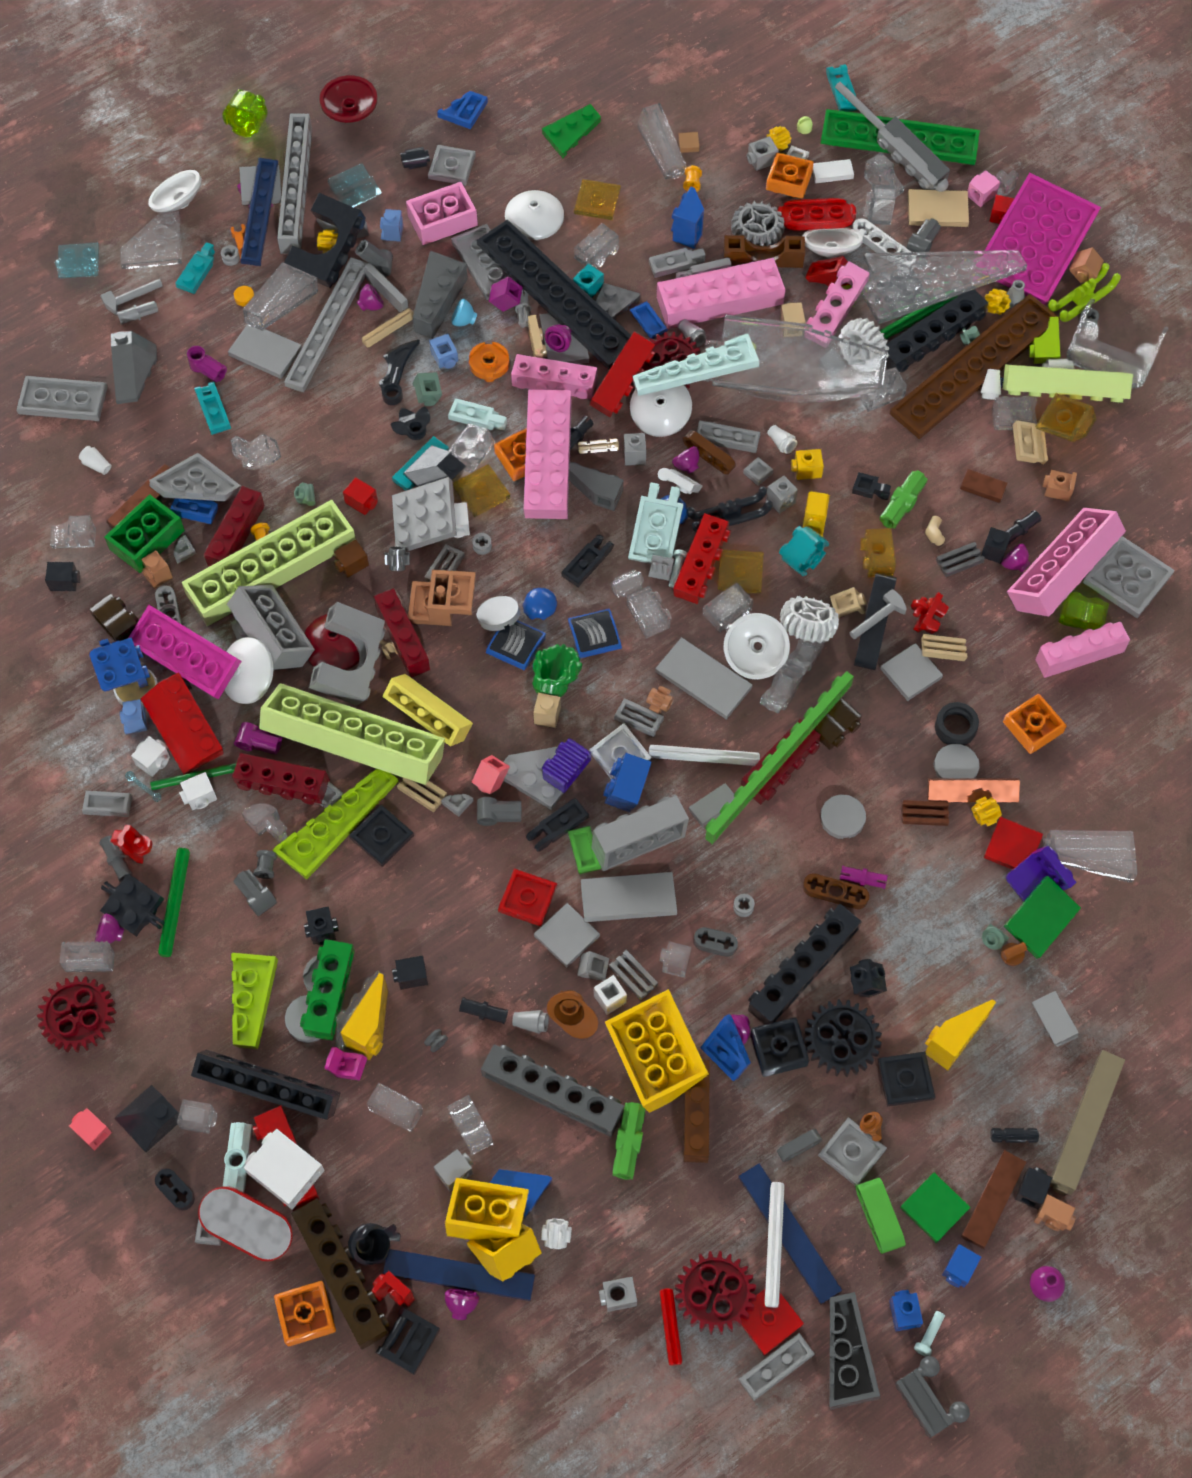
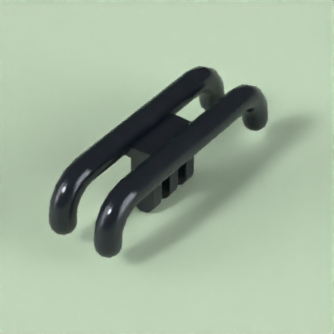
M762 486L755 495L742 499L735 498L734 501L728 500L725 504L721 502L718 506L700 511H695L693 507H689L686 513L693 520L702 519L704 513L711 516L718 514L720 519L729 521V526H733L765 516L771 511L773 502L767 500L762 508L741 514V507L755 504L766 496L767 488ZM698 521L692 523L694 532H697L700 523Z

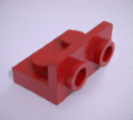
M390 1271L385 1275L383 1273L380 1274L372 1284L374 1288L371 1291L379 1302L388 1293L391 1299L399 1306L404 1303L409 1308L415 1301L411 1290Z

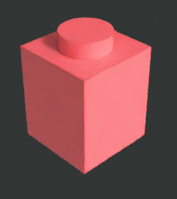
M490 755L481 760L471 783L478 786L480 791L491 794L500 789L510 766Z
M87 1108L84 1111L78 1112L69 1125L94 1151L112 1133Z

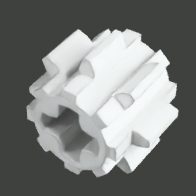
M547 1219L546 1225L542 1227L541 1240H545L544 1246L551 1249L566 1248L567 1243H570L572 1227H568L569 1222L564 1219Z

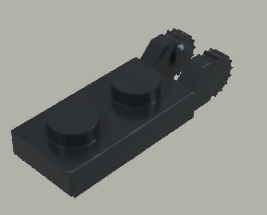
M600 534L597 535L564 568L561 576L579 588L612 551L614 544L609 541L601 550H598L597 548L602 543L604 537Z
M574 798L539 822V825L526 835L528 841H532L540 836L542 832L547 835L535 844L534 848L539 852L548 847L551 842L554 843L568 833V831L588 819L589 814L578 800Z

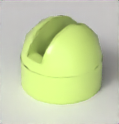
M807 116L801 117L797 123L798 132L808 134L812 131V120Z

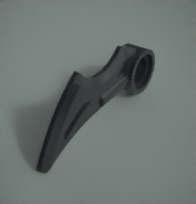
M417 339L399 345L383 355L388 364V371L383 379L379 381L383 401L386 404L397 405L402 401L403 393L399 384L403 370L410 355L420 344V340ZM390 391L398 393L395 397L387 396V393Z

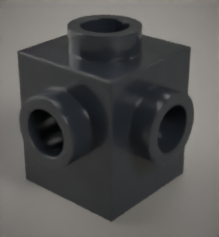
M329 906L306 911L308 924H304L306 938L311 937L313 945L323 946L325 939L336 940L335 932L339 931L337 918H332Z
M863 959L858 962L859 964L850 967L851 983L855 995L870 998L887 991L883 964L873 962L872 959Z

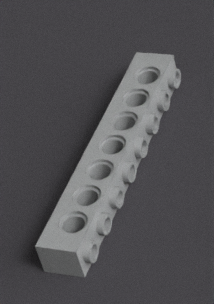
M290 114L277 237L281 254H289L292 246L301 249L312 138L309 114Z

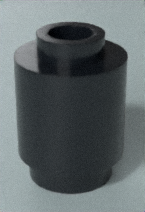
M424 147L407 149L405 152L400 153L404 169L408 168L410 170L426 167L427 162H430L429 152L424 150Z

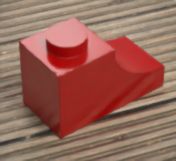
M844 256L812 262L805 278L809 283L817 282L830 286L831 283L835 284L838 279L837 273L842 265L846 266L848 261ZM844 283V284H842L841 286H846V285H850V284H849V283Z

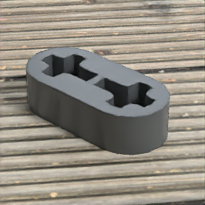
M703 927L699 928L694 934V944L701 951L729 957L735 954L738 941L730 933ZM703 935L708 936V941L705 944L701 943L700 939ZM726 940L730 941L731 945L728 950L724 949L723 945Z
M813 1129L786 1143L777 1150V1153L782 1162H787L819 1144L822 1138L818 1131Z

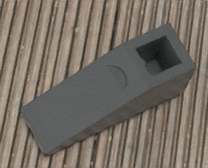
M576 462L569 463V481L594 505L615 511L623 493L624 480L615 475L602 473L594 468L583 467Z

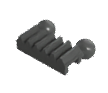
M933 1356L924 1357L920 1362L919 1368L895 1383L896 1389L900 1391L902 1398L906 1400L908 1407L913 1411L914 1417L918 1419L920 1426L924 1428L925 1434L929 1438L954 1422L963 1423L967 1421L970 1416L969 1407L961 1401L954 1402L950 1406L949 1413H946L923 1378L925 1376L934 1377L940 1371V1363Z

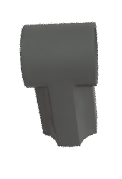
M933 218L926 219L918 232L912 234L906 248L925 258L931 249L933 240L940 232L941 226L938 221Z
M366 239L360 241L355 253L372 264L384 277L389 276L392 268L393 254L385 249L379 250Z
M482 797L477 800L478 824L492 826L497 824V822H521V801H497V799L492 797Z
M250 870L242 871L233 881L258 917L277 904L272 893L267 887L261 885Z

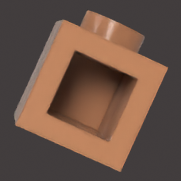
M1092 247L1077 252L1069 270L1080 283H1083L1091 278H1097L1104 260Z

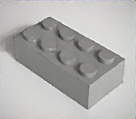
M273 585L239 586L227 605L249 638L262 641L268 647L273 659V670L303 667L315 649Z
M677 795L671 798L664 797L657 804L650 807L648 805L643 806L633 814H624L619 816L614 822L598 825L593 830L591 848L602 871H606L684 838L689 818Z

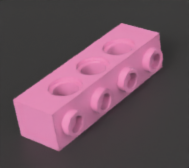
M848 261L846 266L842 265L837 273V281L835 284L831 283L826 291V294H828L824 301L820 300L815 309L817 311L814 318L810 317L805 325L806 336L827 348L867 284L870 273ZM849 283L852 288L845 290L841 285ZM838 300L841 302V305L834 307L831 305V302ZM827 317L831 322L823 324L820 322V319Z

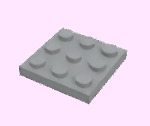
M449 477L392 495L395 546L405 547V552L457 536L453 484Z
M1121 536L1118 542L1110 548L1106 555L1100 559L1085 577L1083 583L1138 618L1171 578L1175 570Z

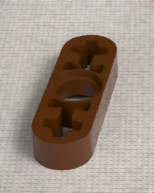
M690 430L683 437V442L688 448L697 447L699 456L723 474L728 475L736 467L735 461L728 454L698 432Z
M815 873L807 875L803 882V891L810 897L858 910L866 907L869 901V892L862 886ZM812 881L817 882L815 890L810 888ZM824 883H825V884H827L826 890H825V893H822V890H823V887H824ZM837 886L841 888L842 895L835 897L830 894L829 889ZM847 890H850L848 900L844 899ZM857 893L861 894L862 899L860 900V902L855 901L856 898L854 896H856Z

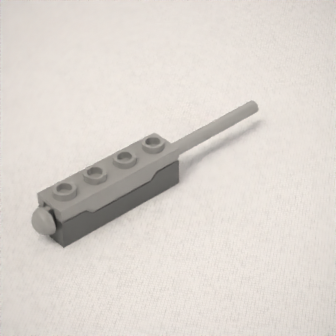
M841 82L837 83L835 88L879 130L877 136L879 146L890 152L893 160L897 163L900 162L905 167L908 175L914 176L924 190L943 192L948 188L947 178L950 169L896 116L885 125Z

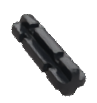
M992 1128L990 1138L994 1143H1002V1140H1005V1143H1025L1026 1140L1028 1143H1037L1039 1141V1131L1036 1128H1027V1130H1024V1128H1004V1130Z

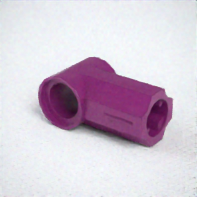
M192 346L188 349L187 358L192 371L201 372L214 382H220L225 377L227 367L207 355L201 346Z
M242 722L234 745L245 751L256 749L276 755L281 748L282 736L260 730L258 726L252 723Z

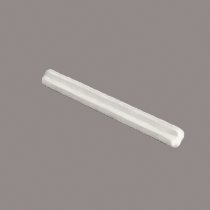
M650 745L649 755L652 758L751 766H755L760 761V754L756 752Z
M772 1182L770 1187L765 1306L772 1308L779 1305L784 1183Z

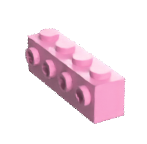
M517 354L511 373L512 386L532 390H571V396L580 399H592L597 383V367Z
M1121 622L1107 623L1099 629H1088L1080 635L1074 637L1067 636L1056 643H1045L1040 647L1035 660L1044 678L1123 653L1130 638Z

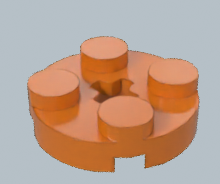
M497 342L477 344L469 354L471 372L486 382H493L495 379L500 378L510 367L507 349ZM485 359H493V362L486 363Z

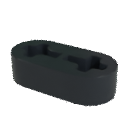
M166 1168L156 1174L155 1185L175 1208L182 1211L191 1208L195 1200L194 1194L174 1171ZM164 1176L167 1178L171 1177L170 1181L174 1187L170 1189L167 1184L162 1185V1178ZM178 1190L183 1195L187 1194L186 1203H183L182 1201L177 1203L179 1201V1198L175 1193Z

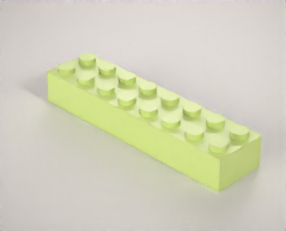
M330 500L184 580L182 585L206 626H209L232 613L227 603L239 586L273 585L274 588H277L335 556L334 552L340 546L347 545L356 540L354 530L333 500Z
M281 683L263 704L260 711L259 729L424 785L427 784L443 757L445 738Z

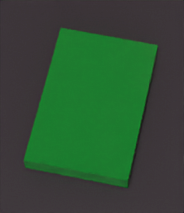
M1046 876L1003 927L1020 943L1024 942L1027 950L1038 959L1059 936L1081 907L1049 876Z

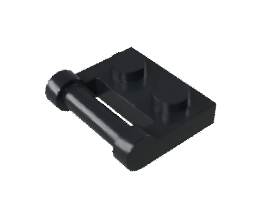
M401 1307L397 1313L399 1316L382 1346H378L375 1353L415 1375L438 1335L440 1328ZM407 1321L412 1322L413 1325L397 1353H392L391 1349Z

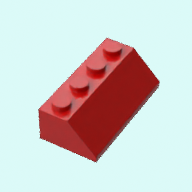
M179 672L159 682L140 698L183 774L190 773L224 754L222 746Z

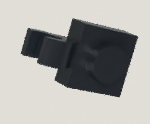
M858 472L852 494L871 499L876 494L879 498L888 500L891 493V485L878 483L879 477Z

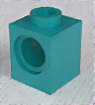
M588 263L573 278V281L592 298L603 287L604 273Z

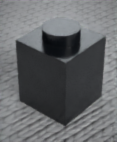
M991 527L981 556L1001 564L1011 533Z
M47 562L45 582L50 591H76L77 583H80V571L76 569L74 562Z
M423 955L395 960L396 968L392 969L394 983H399L400 990L428 985Z
M1029 1167L1023 1176L1015 1200L1038 1210L1044 1202L1053 1177L1048 1176L1047 1172L1037 1167L1032 1169Z

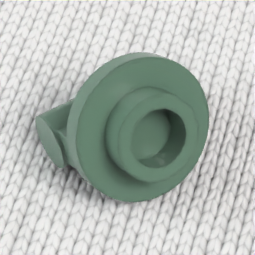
M972 326L969 330L963 328V333L960 334L964 345H969L980 333L976 326Z
M300 483L294 491L296 501L300 504L314 506L316 502L313 484Z
M989 924L982 933L983 943L993 950L1000 949L1009 939L1007 935L992 924Z

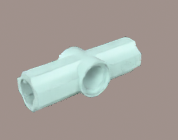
M236 1122L231 1123L228 1150L224 1157L226 1165L223 1186L234 1187L244 1193L247 1176L244 1166L250 1153L253 1125ZM236 1156H242V1163L239 1166H232V1160Z

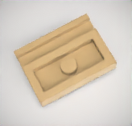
M536 315L528 316V330L533 356L537 358L547 357L545 344L542 345L541 341L543 340L542 328L538 327Z
M1016 420L1013 424L1016 459L1030 463L1041 462L1044 465L1048 461L1044 425L1035 426V423Z

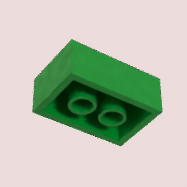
M149 494L104 538L111 552L138 573H141L142 569L145 568L142 559L154 551H157L160 555L185 529L178 515Z

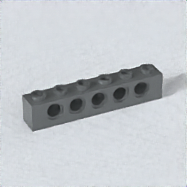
M495 1044L493 1045L481 1068L483 1077L612 1137L624 1112V1105L621 1104L622 1102L613 1096H608L607 1098L599 1094L600 1091L592 1086L587 1085L584 1087L577 1084L578 1081L571 1076H560L556 1074L557 1071L547 1065L541 1067L535 1064V1061L529 1056L522 1055L520 1057L505 1045L500 1047ZM508 1064H514L517 1067L513 1072H506L504 1068ZM529 1074L538 1076V1080L533 1083L527 1082L525 1078ZM551 1084H556L560 1089L556 1093H551L547 1090V1087ZM577 1094L582 1099L578 1103H572L569 1101V1097ZM593 1105H601L603 1111L595 1114L590 1108Z

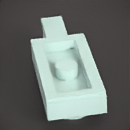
M460 399L454 400L448 414L449 420L487 430L495 428L505 431L507 426V417L499 415L498 412L494 411V408Z

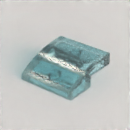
M362 163L328 178V184L337 199L352 207L381 195V191L373 177L369 176Z

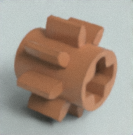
M659 686L658 690L652 688L646 703L651 705L649 710L661 714L662 710L667 712L674 697L669 695L671 690L663 686Z

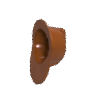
M561 990L548 1001V1015L572 1037L579 1039L589 1038L597 1031L599 1023L597 1015L585 1003L584 998L579 993L571 990Z

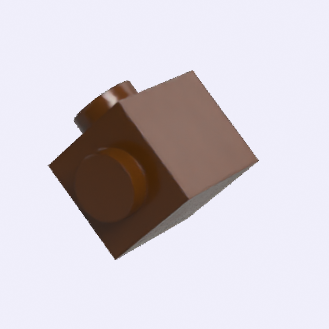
M357 540L340 546L334 552L336 560L334 565L338 572H343L347 578L369 566L367 554Z

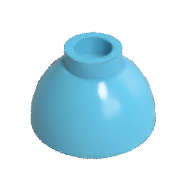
M461 299L454 310L451 320L452 325L459 327L466 326L469 323L473 325L477 313L474 312L472 305L467 300Z

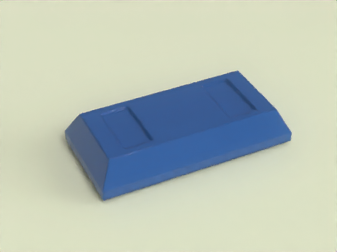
M647 301L630 309V312L649 338L654 339L657 334L662 335L668 331Z

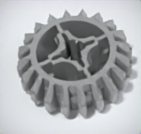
M755 201L752 204L746 202L745 207L740 206L738 211H735L734 217L731 220V231L733 235H744L752 244L770 246L781 240L785 221L783 217H780L782 214L777 210V206L771 208L770 203L765 205L763 201L760 204H757Z

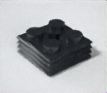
M797 1018L782 1020L751 1029L750 1035L763 1077L808 1066L810 1060ZM776 1043H780L782 1047L785 1046L783 1051L775 1049Z

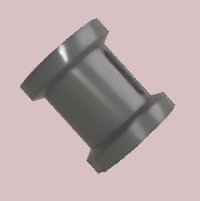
M269 850L257 851V869L254 870L253 874L262 879L273 878L274 860L277 859L276 853Z

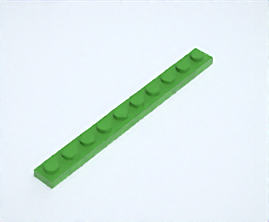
M846 671L842 677L837 676L829 692L824 691L817 701L818 704L814 708L810 707L804 715L805 719L801 723L797 722L792 727L791 735L787 739L783 738L778 743L777 751L773 755L769 754L764 759L763 766L759 771H753L748 778L749 782L747 785L738 788L734 794L735 798L731 803L726 802L723 805L717 819L712 818L705 827V839L713 844L848 691L852 686L853 675Z

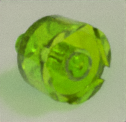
M242 89L237 90L223 110L222 116L225 124H229L232 127V131L239 136L252 137L253 134L259 131L267 118L268 111L264 104L265 99L261 95H255Z

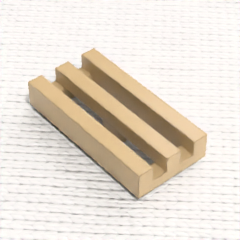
M923 634L921 638L922 655L924 657L965 661L967 658V653H965L967 650L965 646L966 639Z
M403 778L402 783L397 785L398 790L433 813L441 804V800L447 796V792L430 781L426 785H422L440 796L439 798L413 780ZM407 784L416 789L417 791H419L420 793H422L423 795L427 796L431 800H433L435 803H430L417 793L407 788Z

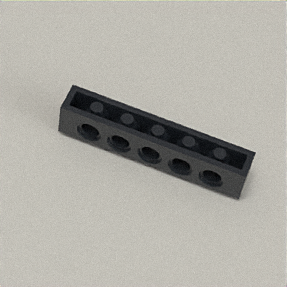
M971 287L888 342L886 346L889 347L887 351L889 356L886 358L887 362L883 366L893 376L899 372L906 371L911 364L921 361L926 354L936 351L944 342L951 341L957 333L963 331V328L967 330L972 323L982 320L986 316L988 302Z
M839 904L836 909H829L824 916L825 921L821 925L816 924L809 932L810 937L806 942L800 941L794 949L796 953L791 958L786 957L779 965L780 970L776 975L770 974L763 983L765 987L760 992L756 990L748 999L750 1002L748 1011L764 1025L776 1022L860 929L862 921L843 905ZM835 928L839 933L833 935L827 929ZM819 944L823 946L824 950L816 951L812 946ZM806 961L809 967L802 968L797 962ZM789 977L793 979L794 983L788 985L782 979ZM775 994L778 996L779 1000L774 1002L770 1001L767 998V995Z
M207 1049L197 1053L191 1074L192 1077L325 1120L334 1116L341 1092Z

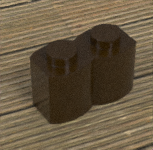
M110 593L92 606L90 611L95 620L115 642L122 641L130 636L139 620L132 611L128 613L124 609L126 605L120 597L115 598Z
M841 698L814 730L821 735L820 742L829 750L834 746L838 748L845 741V735L849 732L853 734L861 726L862 715Z

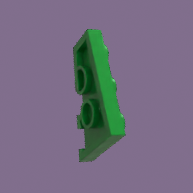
M589 104L542 128V134L563 159L572 147L574 148L578 145V141L583 136H587L601 122V116Z

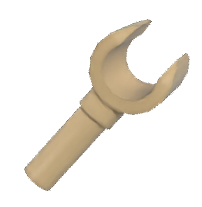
M384 639L380 641L387 659H391L390 653L395 652L398 654L393 642H386Z

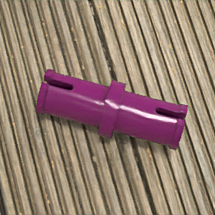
M842 865L840 880L859 883L863 887L869 885L883 889L886 888L888 875L869 872L866 868L860 870Z

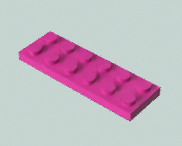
M148 605L129 638L132 637L135 646H140L141 652L173 672H179L181 677L218 700L242 662Z

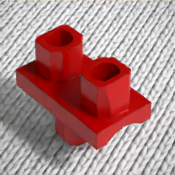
M937 592L935 597L929 598L928 601L926 597L912 601L913 616L918 618L913 630L918 633L922 630L930 634L937 632L941 623L934 619L933 615L935 614L942 618L949 609V606L941 601L943 597L941 593Z
M125 825L123 830L115 829L111 837L112 844L121 848L125 855H128L136 863L143 864V855L150 853L153 845L149 837L142 836L131 825Z

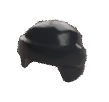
M375 1223L362 1224L351 1233L348 1241V1250L352 1258L360 1264H381L388 1256L390 1242L400 1241L401 1234L395 1232L397 1230L395 1224L389 1227H382Z

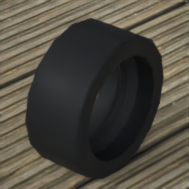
M953 702L943 706L935 722L936 735L947 745H967L974 739L979 727V718L975 710L969 705L960 702ZM948 715H961L970 723V729L965 734H953L945 728L944 719Z

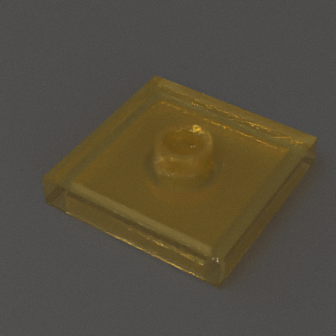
M582 179L574 214L613 221L621 185Z
M489 464L452 483L453 488L464 503L467 502V508L474 517L510 499V493Z
M723 549L720 559L718 590L761 594L764 552Z

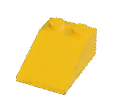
M381 973L378 974L340 1032L345 1046L357 1054H363L368 1060L373 1055L376 1056L383 1046L388 988L384 975Z
M992 999L946 1020L941 1027L936 1025L925 1042L928 1046L925 1051L926 1055L946 1070H949L988 1018L996 1002Z
M456 1178L445 1220L447 1236L468 1240L519 1237L529 1189Z

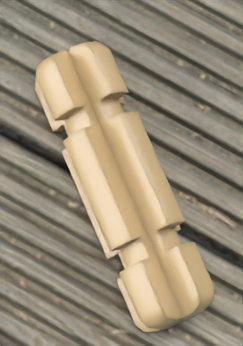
M617 438L609 439V441L606 439L590 440V443H587V441L578 442L580 454L588 453L587 451L595 453L607 452V449H610V451L619 450Z

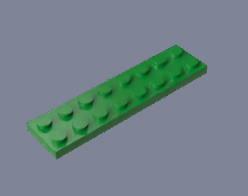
M826 109L820 144L890 153L879 146L877 142L879 130L863 114ZM876 116L885 125L893 119L889 117ZM899 119L941 161L975 165L980 130Z

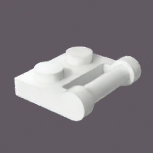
M662 468L658 471L660 480L674 482L677 484L676 487L680 488V491L685 494L699 493L702 488L701 484L677 470Z

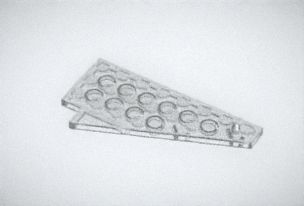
M1019 250L864 254V261L869 268L866 271L870 273V276L861 295L877 323L881 324L1025 271L1027 263Z

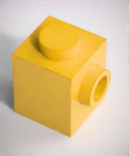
M821 449L796 451L795 459L791 460L792 472H796L797 480L822 478L824 466Z

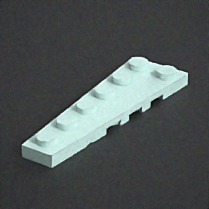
M744 334L725 341L721 347H709L705 353L699 355L693 353L688 355L686 360L680 362L674 360L663 366L634 375L633 382L637 394L640 396L759 367V359L749 334Z

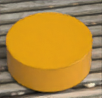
M249 286L238 287L234 291L235 302L240 306L251 305L255 300L253 289Z

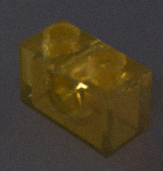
M891 528L866 529L864 538L860 539L861 551H865L863 569H867V576L875 577L876 573L894 576L896 561Z

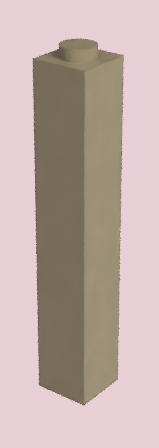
M1104 1050L1097 1056L1051 1175L1053 1178L1050 1187H1053L1054 1192L1064 1196L1067 1194L1071 1196L1076 1190L1125 1059Z

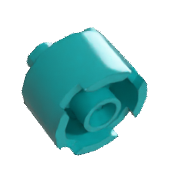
M798 526L792 533L793 538L788 544L785 543L781 547L779 554L782 555L781 559L801 576H806V571L809 568L814 570L826 554L823 549L825 546H829V542L809 526L804 528Z

